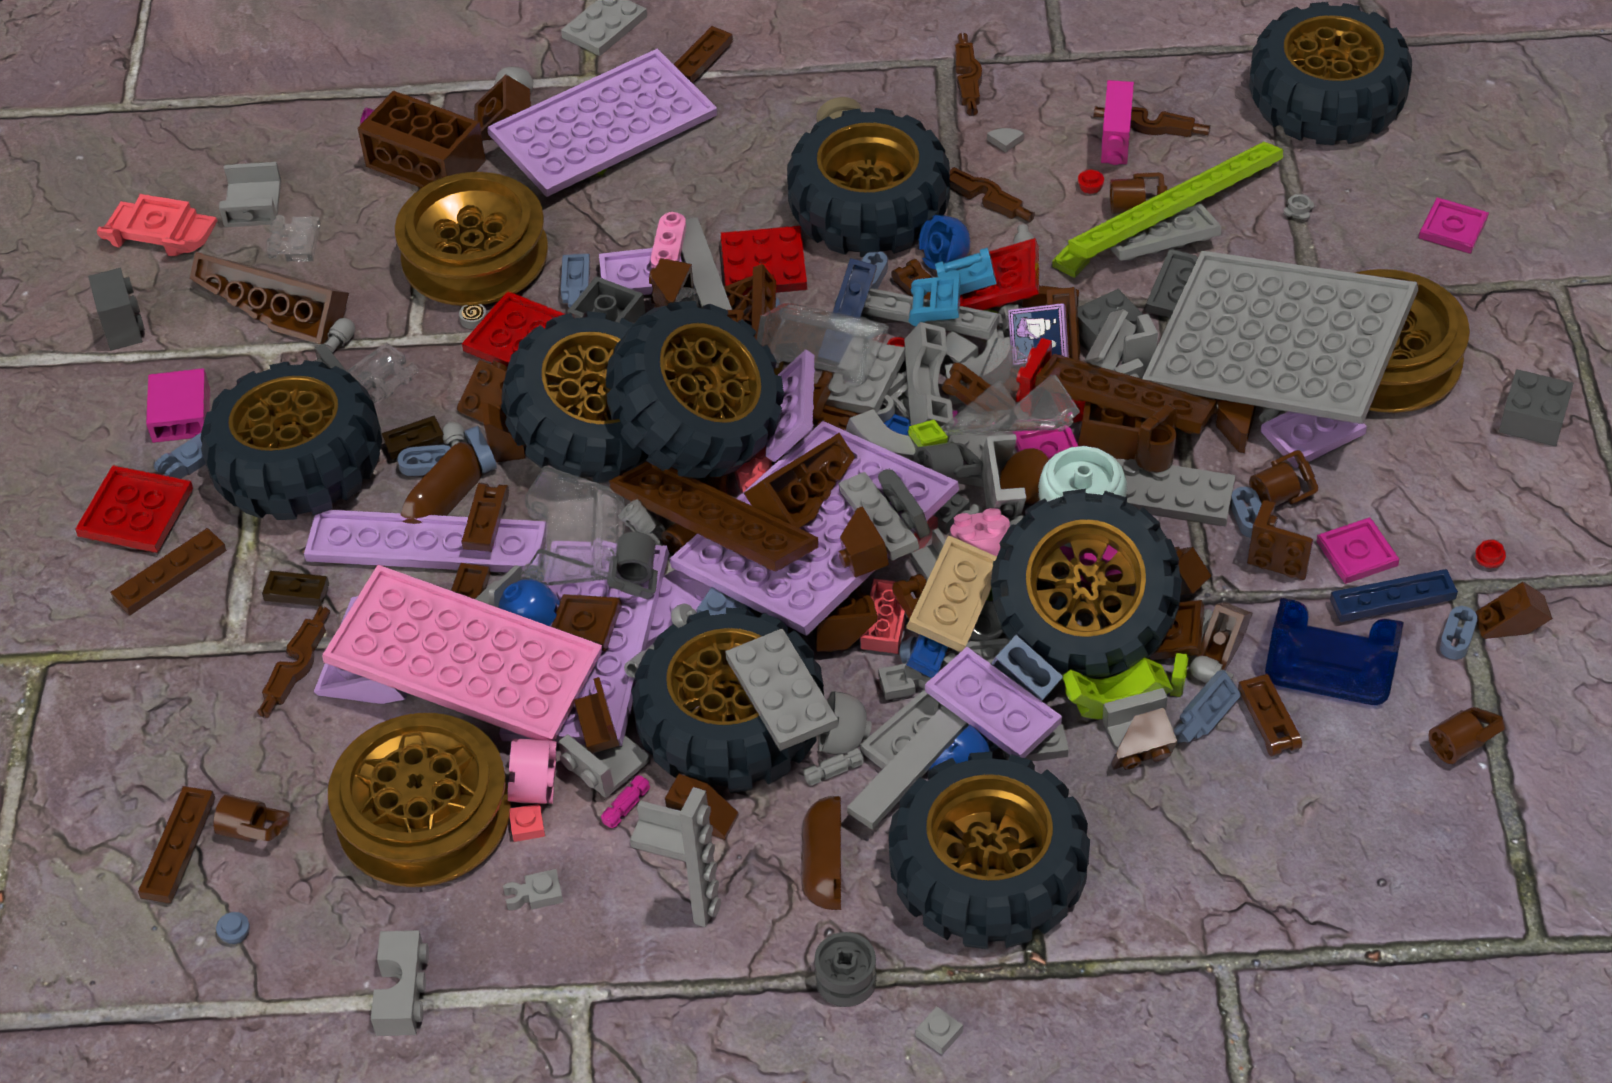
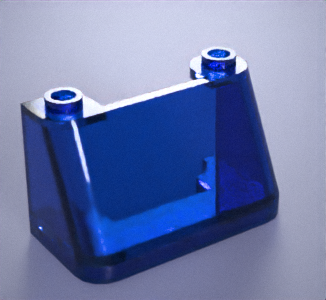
M1281 598L1272 629L1265 667V674L1269 675L1274 685L1368 705H1380L1388 700L1404 622L1391 619L1377 620L1372 624L1368 638L1308 626L1309 611L1307 607L1299 601Z

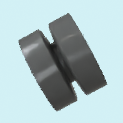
M840 932L827 937L819 944L815 952L814 961L816 986L820 995L829 1003L841 1007L856 1006L866 1001L874 992L877 982L876 955L871 943L858 934Z

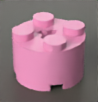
M989 508L983 513L972 515L961 513L954 517L950 533L952 537L997 556L1000 550L999 543L1009 529L1010 522L1007 517L1001 515V510L998 508Z
M512 739L508 782L509 802L553 804L556 741Z

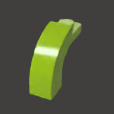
M1143 658L1130 669L1109 678L1094 679L1074 670H1069L1062 678L1066 685L1065 693L1069 700L1077 705L1081 716L1090 719H1103L1105 703L1161 688L1164 689L1166 695L1173 690L1163 666L1148 658Z

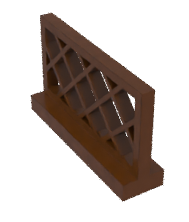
M760 264L753 267V276L725 286L724 289L726 295L730 296L728 300L731 307L737 300H741L735 310H743L744 312L749 304L752 305L751 310L744 316V321L748 325H752V328L757 332L754 337L762 347L768 345L775 357L776 280L766 267ZM753 286L746 296L742 295L747 288Z

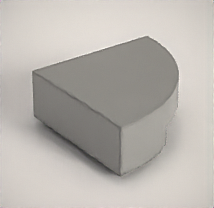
M1000 128L988 132L987 140L1004 152H1007L1024 140V133L1016 129Z

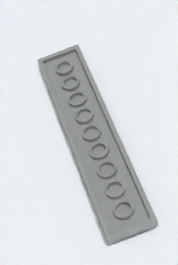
M950 430L952 434L949 442L962 443L979 459L981 458L987 435H971L968 432ZM1014 446V450H1013L1012 456H1013L1015 453H1017V450H1016L1015 446ZM1116 459L1125 473L1127 481L1126 497L1129 504L1138 509L1144 507L1152 515L1226 526L1235 475L1172 465L1163 472H1149L1140 468L1134 459ZM963 460V466L969 465L966 461ZM997 466L999 481L1004 466ZM981 474L954 479L958 483L983 487Z

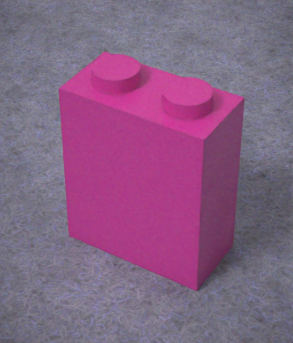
M1107 80L1101 163L1127 165L1134 82Z
M205 369L148 375L146 424L152 442L190 439L201 433L206 413L210 411V385Z

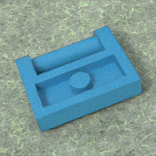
M988 247L981 249L980 253L947 263L943 261L935 263L938 277L960 276V295L997 284Z
M960 276L914 280L911 284L913 304L912 310L909 312V323L917 326L920 322L925 323V321L959 318ZM927 292H931L930 307H923L924 296Z

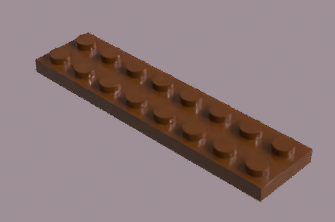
M645 462L609 480L610 491L630 501L638 499L646 509L774 572L783 569L790 563L819 548L817 536L694 478L678 476V471L671 467L663 471L651 463Z

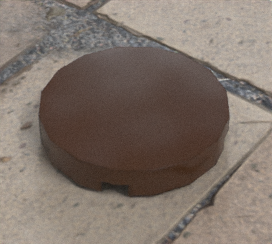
M1035 448L1023 449L1015 453L1006 462L1001 472V489L1025 488L1026 501L1024 505H1031L1039 501V480L1044 465L1050 460L1049 456Z

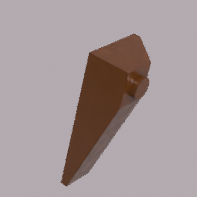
M837 433L744 492V495L753 507L800 528L816 517L822 503L828 499L831 490L837 481L842 478L855 456L841 434Z
M860 585L813 629L817 651L835 652L848 649L877 622L874 601L869 595H863Z

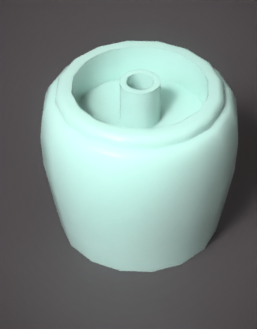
M1087 446L1070 447L1055 454L1044 465L1038 485L1039 499L1041 501L1045 498L1047 501L1062 497L1064 491L1086 489V493L1103 495L1104 491L1126 497L1127 481L1122 466L1113 456L1098 448ZM1068 543L1065 544V546L1071 547V544Z

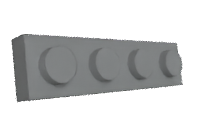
M866 472L838 483L841 494L854 511L863 506L885 542L887 555L892 561L919 549L917 538Z

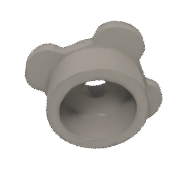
M1303 194L1291 196L1288 199V207L1284 208V214L1296 219H1309V212L1314 208V203Z

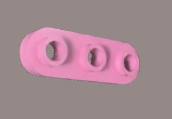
M669 212L659 219L651 253L652 268H656L660 258L680 261L686 234V219L682 214Z

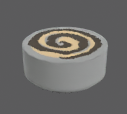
M482 304L464 305L459 310L460 323L468 329H475L487 315L486 309Z

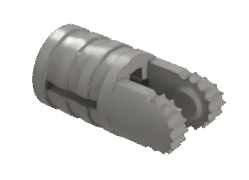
M638 499L631 501L621 511L619 519L625 522V525L630 527L632 532L645 533L655 541V545L663 546V543L658 539L662 540L661 535L666 530L664 525L650 511L643 507Z

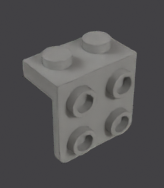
M568 734L558 741L561 751L560 759L564 766L577 774L589 787L594 788L605 798L649 762L648 753L626 736H624L622 746H616L593 754L587 750L586 745L579 744Z

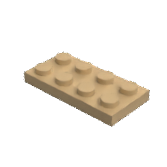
M948 535L906 628L958 652H962L968 643L992 588L993 561L996 560L997 556Z

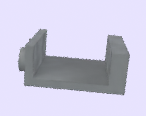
M277 162L224 165L228 190L226 201H220L219 211L224 227L277 224L281 190V177Z
M995 433L991 436H986L980 458L983 462L981 475L987 509H1000L1001 515L1010 520L1012 517L1022 513L1026 501L1025 488L1001 489L997 466H1004L1011 458L1017 439L1016 434Z

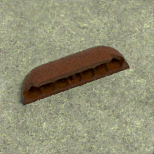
M459 442L452 446L411 490L401 511L402 517L410 519H406L403 522L420 524L422 522L416 519L428 515L447 516L478 483L482 476L479 459L471 445L466 442Z
M827 796L819 799L808 809L803 820V890L812 903L829 910H841V796Z

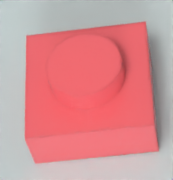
M540 803L510 809L509 817L514 842L545 837Z

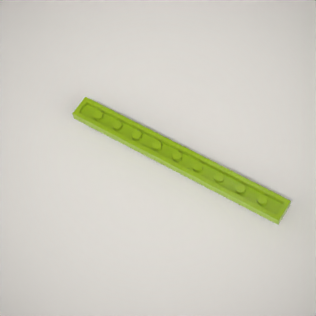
M1262 142L1068 240L1069 250L1083 258H1092L1098 253L1116 246L1117 243L1133 237L1149 227L1155 226L1158 222L1172 217L1188 207L1194 206L1197 202L1211 197L1227 187L1233 186L1236 182L1246 177H1251L1254 173L1272 166L1273 163L1283 159V149L1267 142Z

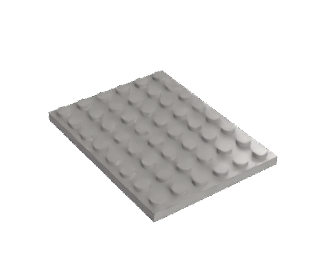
M1201 251L1142 379L1198 396L1363 424L1418 292L1417 282Z

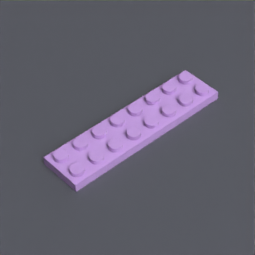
M328 510L314 516L304 552L306 562L458 570L461 563L488 566L490 572L505 573L517 565L522 567L523 574H538L547 533L546 521L501 519L492 552L463 549L461 541L468 517L428 515L416 519L422 522L420 524H409L403 521L410 518L402 517L400 513Z

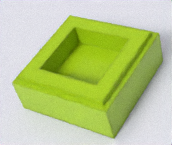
M1067 245L1052 260V267L1075 278L1090 263V258H1083L1070 251Z
M935 419L909 426L908 435L918 447L948 442V436Z
M1176 653L1171 680L1173 690L1170 692V696L1181 698V695H1183L1188 666L1187 654Z

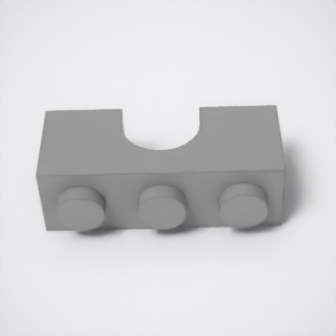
M420 930L380 931L377 962L382 977H396L400 981L392 988L377 989L373 992L371 1022L376 1036L416 1035L417 1022L423 1021V1002L419 1000L420 992L426 991V974L422 972L423 963H428L429 947L428 943H423Z

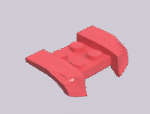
M140 194L135 204L121 201L108 222L103 227H98L97 234L100 238L110 241L113 246L118 248L126 240L163 245L168 256H178L183 253L193 252L204 245L218 220L213 216L197 214L196 209L191 208L187 201Z

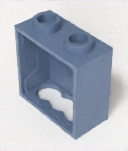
M1017 635L1012 638L991 663V665L1041 701L1045 699L1063 678L1059 672Z

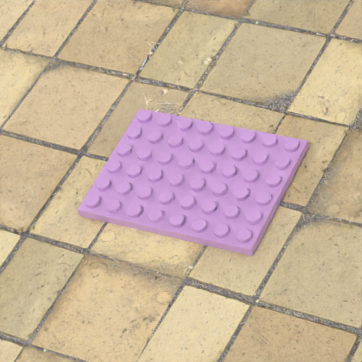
M822 421L806 438H803L787 455H784L744 491L746 492L766 477L837 433H840L855 458L842 478L837 481L831 490L828 499L822 503L816 517L800 527V529L818 537L819 548L790 563L783 569L774 572L718 543L696 534L669 559L672 568L715 588L719 592L762 614L766 613L783 621L786 626L807 636L874 572L872 571L855 578L850 568H844L838 554V551L842 550L840 536L855 511L841 494L838 483L866 472L883 494V487L879 482L878 474L883 470L893 469L924 511L926 520H928L959 491L958 481ZM744 492L736 498L751 505ZM900 511V512H898L897 514H898V515L900 516V518L902 519V516H901L902 511Z

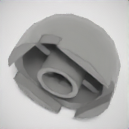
M832 691L827 702L838 719V727L818 736V749L832 755L840 753L844 755L858 748L862 739L869 737L872 723L867 721L866 709L856 697L847 693Z

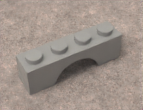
M920 322L904 339L911 426L935 419L940 427L946 425L949 429L953 425L952 402L950 399L941 398L938 389L939 371L947 353L945 328Z

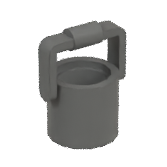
M949 442L918 447L913 457L914 462L952 479L979 475L982 472L983 462L962 443ZM963 460L966 461L969 465L963 466Z
M628 532L618 538L616 554L611 557L609 562L607 583L610 587L644 599H650L656 591L658 571L653 569L656 545L649 535L641 532ZM649 580L648 589L638 585Z

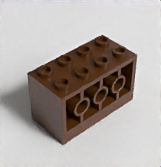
M392 91L357 128L366 167L420 188L450 175L477 172L486 162L480 123L478 121L396 91Z

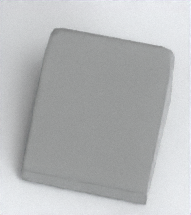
M906 382L890 397L894 402L895 414L908 419L910 417L908 382Z

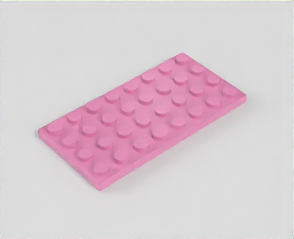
M377 565L322 657L323 662L525 737L534 740L555 741L575 704L574 700L578 698L602 653V645Z

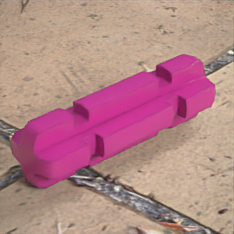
M641 775L636 776L629 783L631 787L627 786L611 803L613 807H608L601 814L604 825L611 829L615 828L621 822L620 817H625L640 800L639 796H644L650 789L649 781L646 778H643Z

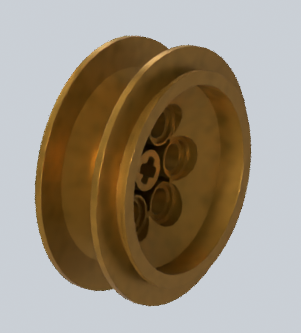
M467 172L450 175L431 182L414 193L405 202L396 218L395 237L398 248L401 251V266L406 279L419 293L445 304L458 306L483 305L499 301L507 291L516 294L538 276L548 254V241L543 228L544 215L540 201L521 182L496 173Z
M1392 269L1356 272L1358 274L1417 282L1418 292L1369 410L1391 413L1413 411L1432 405L1445 397L1454 388L1461 376L1464 353L1469 342V322L1461 304L1445 288L1420 275Z
M407 714L386 720L368 729L343 751L332 770L328 785L329 810L336 825L338 839L344 853L358 869L368 876L395 886H431L466 874L482 863L497 847L506 831L510 818L511 802L508 801V786L505 780L503 761L495 744L483 731L473 724L445 714Z

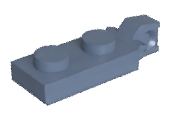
M590 254L562 256L561 297L563 303H568L569 308L590 284Z
M1225 670L1217 671L1183 710L1179 717L1182 722L1173 730L1177 744L1180 742L1188 743L1193 738L1198 739L1202 735L1208 734L1241 696L1240 691Z

